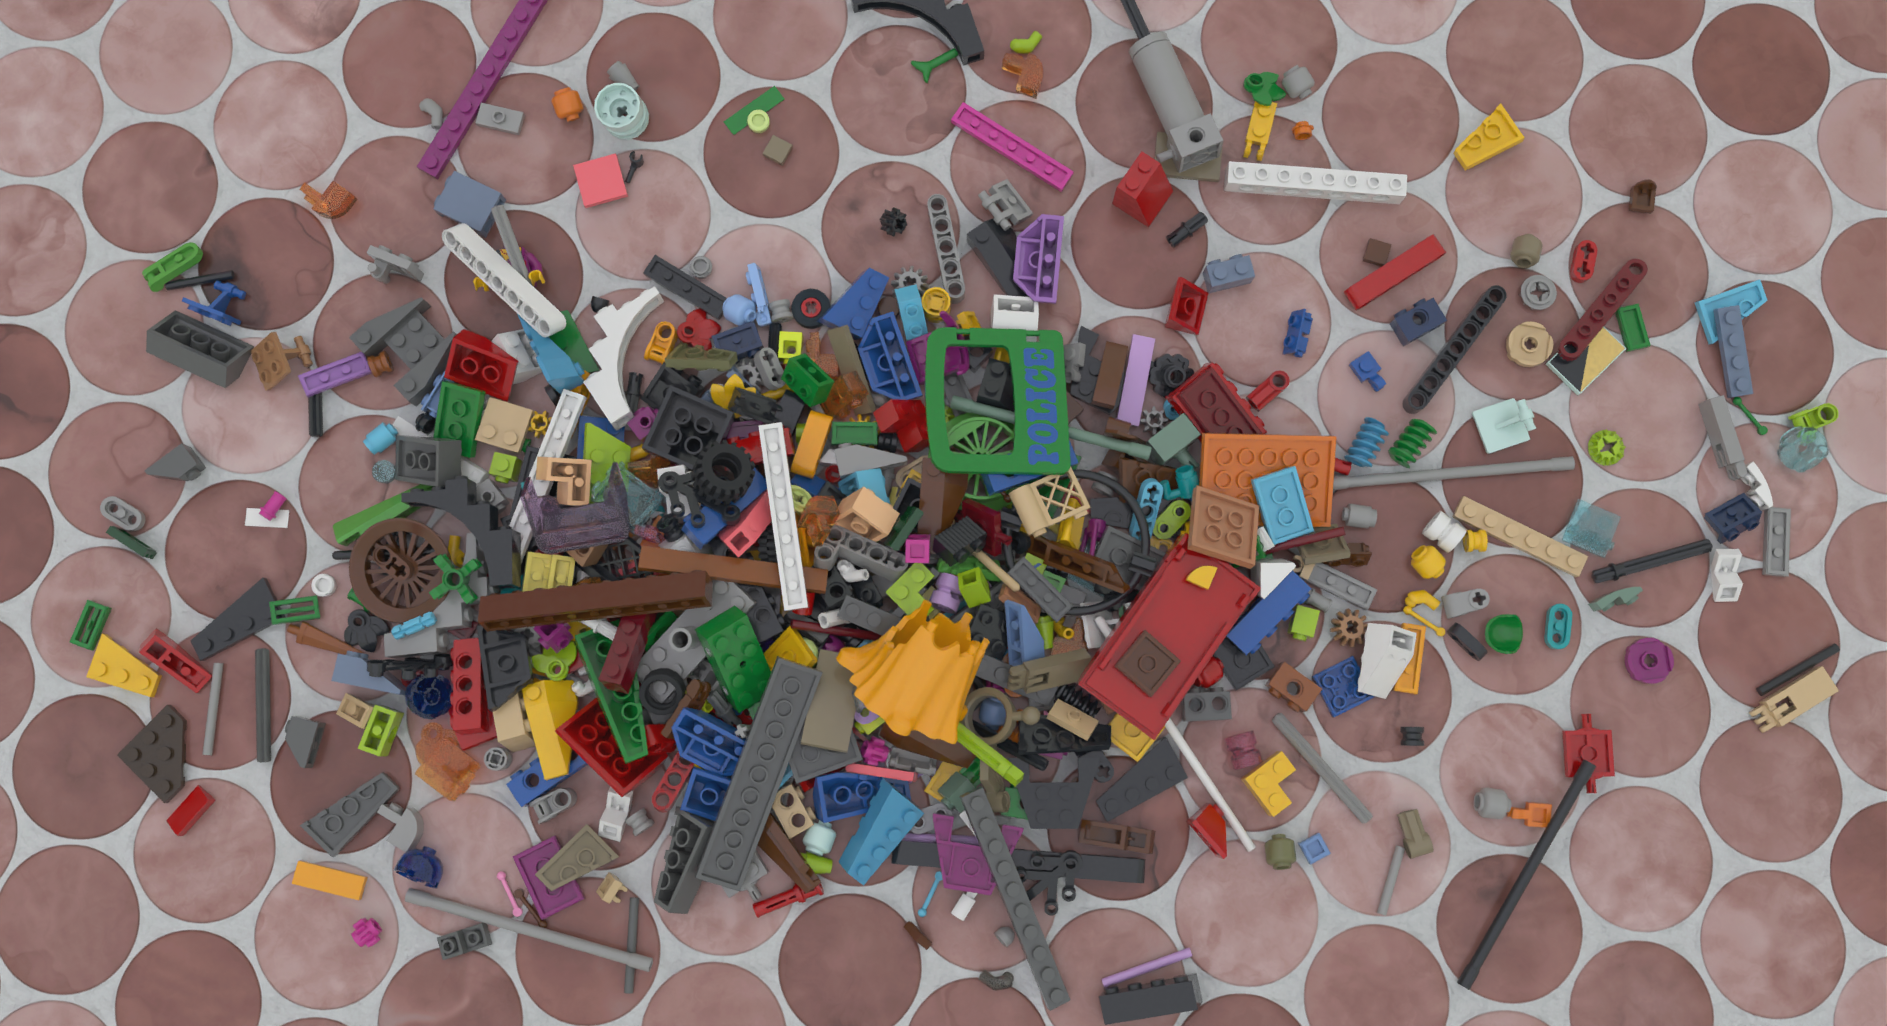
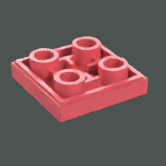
M616 153L573 165L585 208L628 197Z

